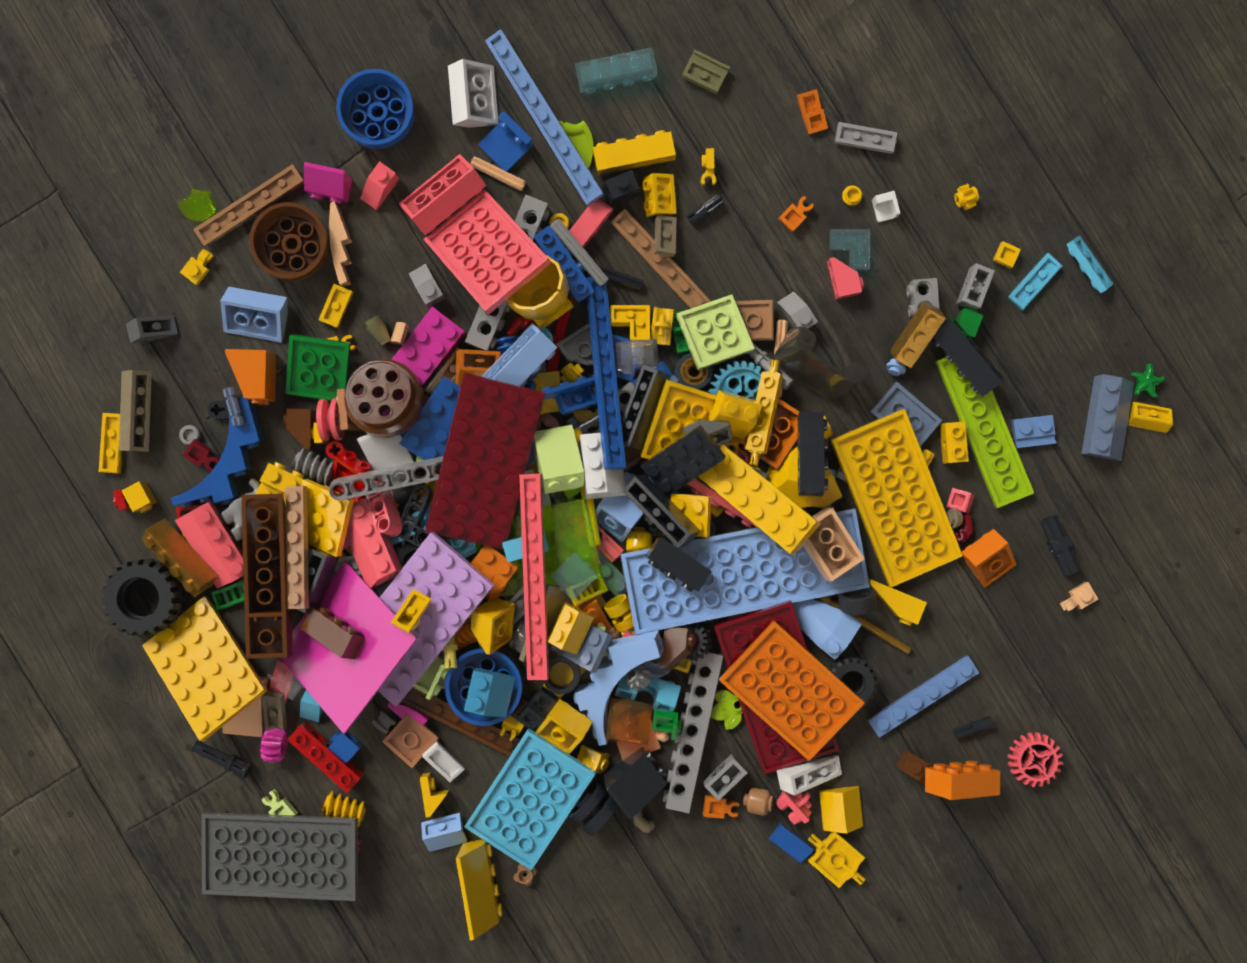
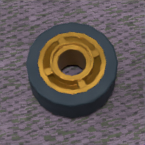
M691 353L684 355L678 361L674 371L678 383L703 390L711 381L713 367L709 366L698 370L699 375L692 377L689 375L688 370L691 368L698 370Z

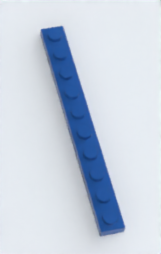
M587 277L586 279L594 289V293L587 297L604 470H624L626 462L607 283L599 286L592 277Z

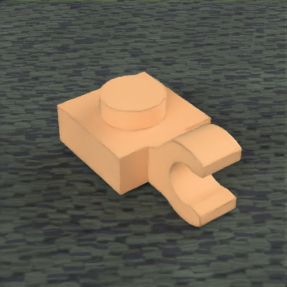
M1084 582L1070 590L1071 597L1061 602L1060 605L1064 611H1070L1076 606L1078 609H1083L1098 600L1089 582Z

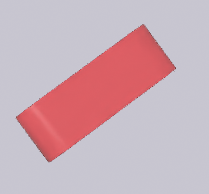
M599 198L587 207L569 230L583 248H585L607 220L613 208Z
M374 480V482L378 485L384 484ZM392 490L366 495L376 530L379 533L392 537L398 536L402 531V522Z

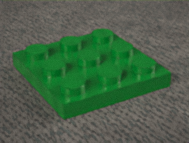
M294 334L289 335L286 394L327 400L336 398L337 389H346L351 342Z

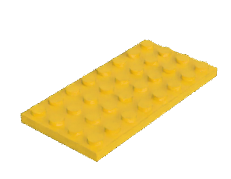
M901 409L830 440L889 587H894L963 556L905 409Z

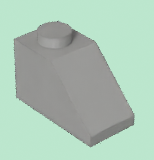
M426 264L409 273L418 293L428 308L446 298Z
M795 292L777 302L798 336L818 322L808 305Z

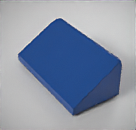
M781 822L769 837V840L800 863L814 850L810 844Z

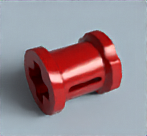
M338 441L330 442L326 447V453L332 459H335V456L342 452L348 451L347 446ZM336 447L341 448V451H339L338 454H335L333 452V450H335Z

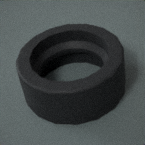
M872 587L838 594L839 609L843 613L863 615L874 611L877 607L876 590Z
M555 655L549 659V673L553 665L563 662L571 666L573 679L566 686H558L551 681L549 674V679L543 680V682L552 693L567 694L573 691L579 683L581 676L580 667L562 655Z

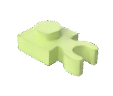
M275 789L269 792L273 798L272 800L267 796L262 799L265 805L272 808L268 812L270 815H296L298 813L286 798L279 799V793Z

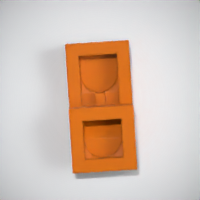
M817 89L798 94L797 99L808 134L828 129Z

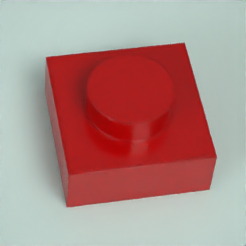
M123 489L113 491V502L119 511L131 509L122 493Z

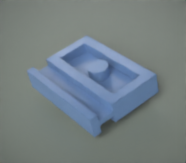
M1053 415L1011 420L1016 448L1056 443Z

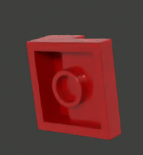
M344 451L335 456L331 482L337 478L374 471V469L371 468L369 462L356 458L354 452ZM356 481L354 487L362 489L365 487V484L362 481ZM336 485L333 487V489L338 493H343L345 491L344 487L341 485ZM366 495L352 498L354 499L353 503L366 498Z

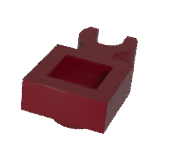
M197 439L192 440L182 455L198 467L205 464L206 469L210 472L215 468L211 462L218 463L220 460L218 456H211L209 453L212 449Z

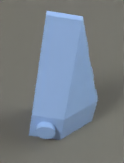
M810 599L792 603L800 629L833 659H836L844 651L862 625L853 615L843 613L840 609L832 607L823 601L819 602Z

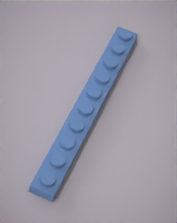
M500 29L486 39L485 42L582 199L589 206L605 194L505 33Z

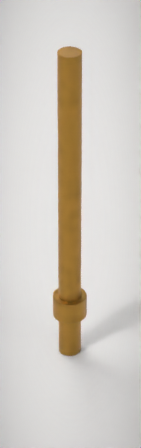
M831 596L816 598L819 602L823 601L839 609V603L831 599ZM853 615L862 623L861 626L906 654H909L911 651V647L859 615Z

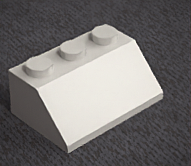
M461 59L449 65L448 73L453 125L468 128L498 125L494 66Z
M600 433L580 435L579 445L584 469L586 500L625 496L626 494L623 492L625 489L624 471L604 470Z

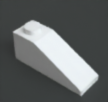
M834 755L805 761L777 770L780 789L796 795L842 775L839 756Z

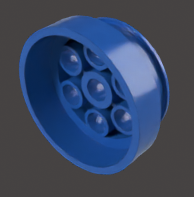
M367 69L358 72L344 83L337 97L336 110L338 120L348 136L361 146L371 149L391 147L400 142L409 133L413 125L415 105L412 95L405 83L389 71ZM381 92H388L385 98H379ZM362 98H369L367 103L360 104ZM396 105H402L400 111H393ZM377 111H383L381 117H374ZM359 116H364L363 122L356 123V119ZM391 124H398L397 129L394 131H390L389 127ZM372 130H379L378 135L370 136Z
M479 647L461 655L456 660L457 668L449 669L445 682L446 698L451 709L462 720L474 725L488 726L505 720L516 709L523 693V677L517 663L511 656L499 649L488 655L482 647ZM485 659L492 661L493 667L491 669L484 667L483 661ZM477 667L497 673L504 670L510 676L516 677L506 717L483 716L464 711L467 696L464 694V688L470 687L472 677L466 675V668L474 670Z

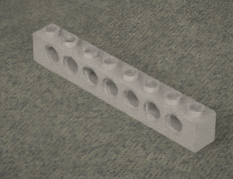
M525 195L515 223L535 243L534 236L543 230L541 228L543 221L547 222L550 210H548V203ZM535 216L537 221L534 224H528L526 222L527 218ZM507 300L498 306L499 313L496 316L488 315L479 306L465 340L468 345L483 351L494 350L498 340L495 337L498 330L502 331L505 320H503L505 313H509L511 310ZM490 325L492 328L491 332L487 335L482 334V327Z
M708 651V655L704 654L703 659L698 658V661H692V665H695L694 672H690L688 684L691 686L689 692H685L683 704H686L685 712L681 711L679 721H681L682 727L680 733H676L675 743H678L676 751L673 750L671 762L674 763L673 769L668 771L666 782H669L668 790L664 789L662 798L667 809L685 813L690 812L723 659L721 653ZM704 666L710 668V673L707 676L699 674V670ZM698 686H703L706 688V692L699 696L695 694V689ZM693 706H700L702 711L698 715H693L691 708ZM690 725L697 727L695 734H688L686 732ZM685 745L693 747V751L689 754L683 753L682 749ZM681 765H687L689 770L686 773H680L678 768ZM678 784L685 787L681 793L674 791V787Z

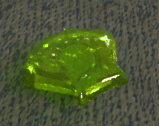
M191 188V194L178 205L182 214L193 221L207 220L216 213V208L210 200V191Z

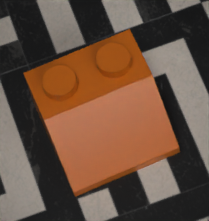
M994 529L984 534L979 540L967 546L961 552L966 564L984 588L1017 565L1009 543Z

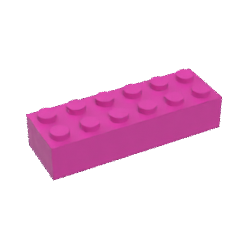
M431 307L392 360L407 366L419 379L424 389L450 352L460 344L467 333L434 307ZM398 375L392 376L390 382L396 381ZM384 391L378 392L376 398L382 397ZM404 393L399 394L396 397V401L403 399ZM391 409L385 410L383 412V417L388 416L391 412Z

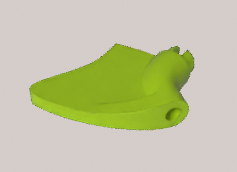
M584 120L578 124L559 121L589 168L593 157V138L589 127Z

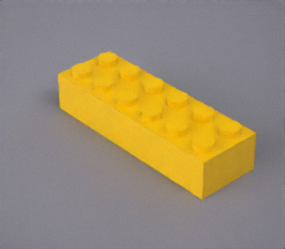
M722 445L720 449L726 455L725 459L698 477L788 553L795 556L820 526V523L732 450Z

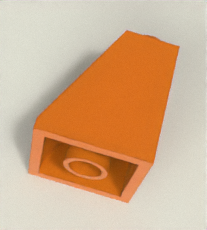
M225 349V354L244 398L251 400V403L257 405H269V402H275L277 355L267 350Z

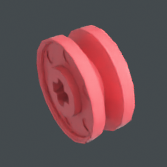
M336 398L332 399L331 404H329L327 399H320L317 404V429L322 441L329 440L331 434L335 440H342L345 430H340L338 424L339 407L336 403Z

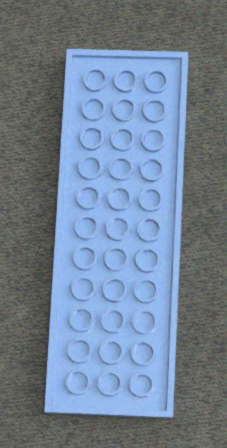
M856 509L836 512L864 557ZM759 527L694 539L689 545L679 548L712 571L699 592L686 590L681 586L682 581L677 578L673 581L664 575L666 572L664 569L659 567L657 570L647 563L649 559L645 556L650 548L620 554L636 635L761 610L789 600L795 603L870 587L865 559L832 582L827 581L821 575L804 546L794 556L788 553Z

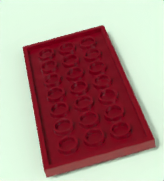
M464 372L425 532L431 533L434 531L437 535L504 549L502 543L508 540L520 493V475L525 474L545 392Z
M791 600L714 624L728 669L774 620L806 648ZM738 698L763 774L808 761ZM835 735L812 759L840 751Z

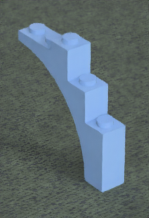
M659 631L612 639L607 648L609 660L601 661L596 673L590 672L592 682L579 684L574 692V701L578 704L579 710H587V717L592 721L593 736L597 739L599 746L606 745L611 736L608 723V704L613 688L631 669L646 661L661 657L664 647Z

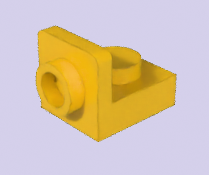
M582 745L577 760L596 771V773H603L609 765L608 759L610 754L601 753L586 745Z

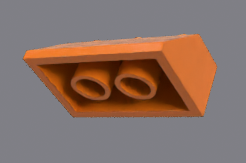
M779 398L767 454L760 455L759 457L760 461L775 469H778L797 440V417L799 414L798 410ZM745 444V446L743 447V450H745L746 452H748L749 454L752 455V453H750L749 451L746 450V444Z

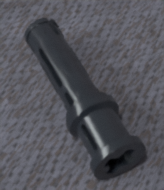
M199 740L194 743L191 750L224 766L227 772L232 771L241 775L242 779L248 776L253 766L252 762L247 763L239 759L235 754L230 756Z

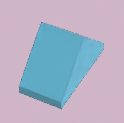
M306 690L300 702V717L319 723L323 709Z

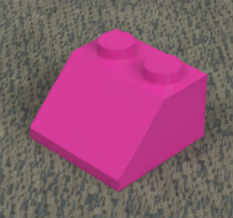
M307 162L304 163V191L310 195V198L315 200L326 198L329 199V202L335 201L336 204H341V202L348 203L352 179L344 170Z

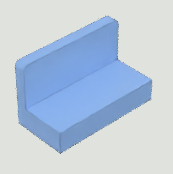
M460 813L421 823L422 840L429 852L467 842Z

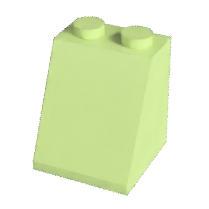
M568 425L535 431L533 458L537 473L542 474L544 494L584 487V469L573 426Z

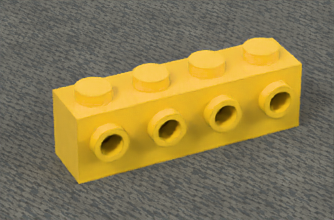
M661 130L651 136L641 134L631 140L621 138L616 140V143L608 144V142H601L596 144V147H593L597 174L603 175L675 160L676 153L671 131Z

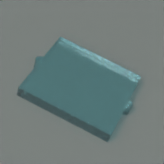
M574 552L550 577L560 586L559 589L561 591L563 590L574 600L598 575L589 566V562H585L577 552Z

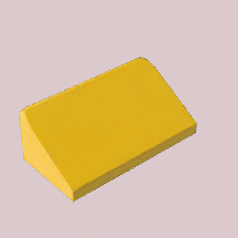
M1133 402L1129 426L1167 433L1173 426L1172 409Z

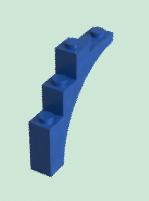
M243 395L235 397L238 398L242 412L240 415L243 416L244 424L234 427L231 421L232 416L229 414V434L226 447L219 462L200 484L186 493L172 497L173 506L180 505L183 508L193 505L192 501L199 499L200 503L212 500V497L214 503L221 502V505L232 503L233 498L239 497L234 477L245 475V470L252 469L246 447L247 449L258 447V442L264 441L256 409L251 400L244 398Z

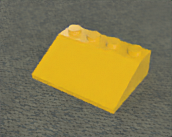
M483 839L463 843L456 857L470 941L475 940L497 925L500 916H503L501 903L498 904L497 901L499 887L498 884L494 883L493 876H496L495 865L491 864L490 861L492 847L491 844H488Z

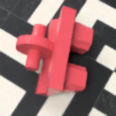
M782 791V794L776 801V805L780 810H784L788 806L793 810L788 815L789 820L794 825L802 821L807 823L810 820L809 816L812 811L809 808L812 804L808 801L811 796L809 792L792 795Z

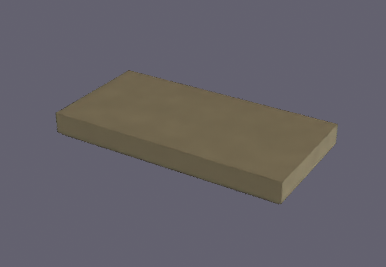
M546 584L548 637L564 602L574 605L566 590L568 587ZM526 640L519 658L522 662H527ZM549 642L548 660L557 654V652L550 649L552 644Z

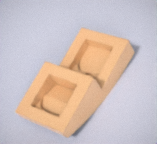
M396 322L390 342L396 345H403L409 326L403 322Z

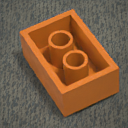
M966 761V764L950 762V765L947 766L946 764L936 763L934 767H925V792L949 800L1000 795V770L993 769L992 765L988 764L978 765L977 761Z

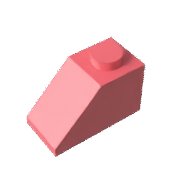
M379 161L367 178L360 199L375 210H378L398 182L399 177L394 171Z
M834 257L827 261L836 300L856 296L862 292L864 283L857 271Z

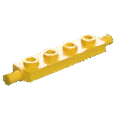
M771 360L770 371L762 372L756 401L762 404V408L756 425L748 435L746 450L752 453L749 463L751 466L757 467L760 455L767 454L783 375L778 373L780 363L778 360Z

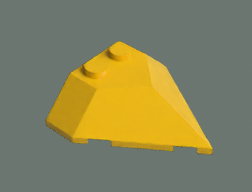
M797 440L778 469L771 466L768 469L766 479L801 508H825L842 497L834 476L829 469L825 470V478H828V490H825L823 497L798 496Z

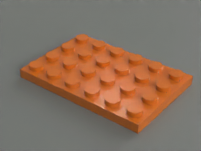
M775 620L719 678L722 684L808 761L865 704L856 693Z

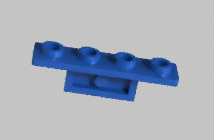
M551 226L546 227L534 236V239L545 255L563 267L569 290L577 302H581L594 293V289L583 275L585 272L579 261L575 263L572 258L574 255L567 246L564 247Z
M594 375L590 378H586V376L578 378L573 383H569V381L563 382L556 388L549 386L541 390L545 392L543 401L555 398L562 416L597 405V397L592 386H595Z

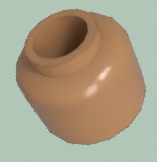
M751 788L749 794L745 793L743 805L747 806L748 813L765 816L768 812L772 811L774 797L771 796L769 790Z

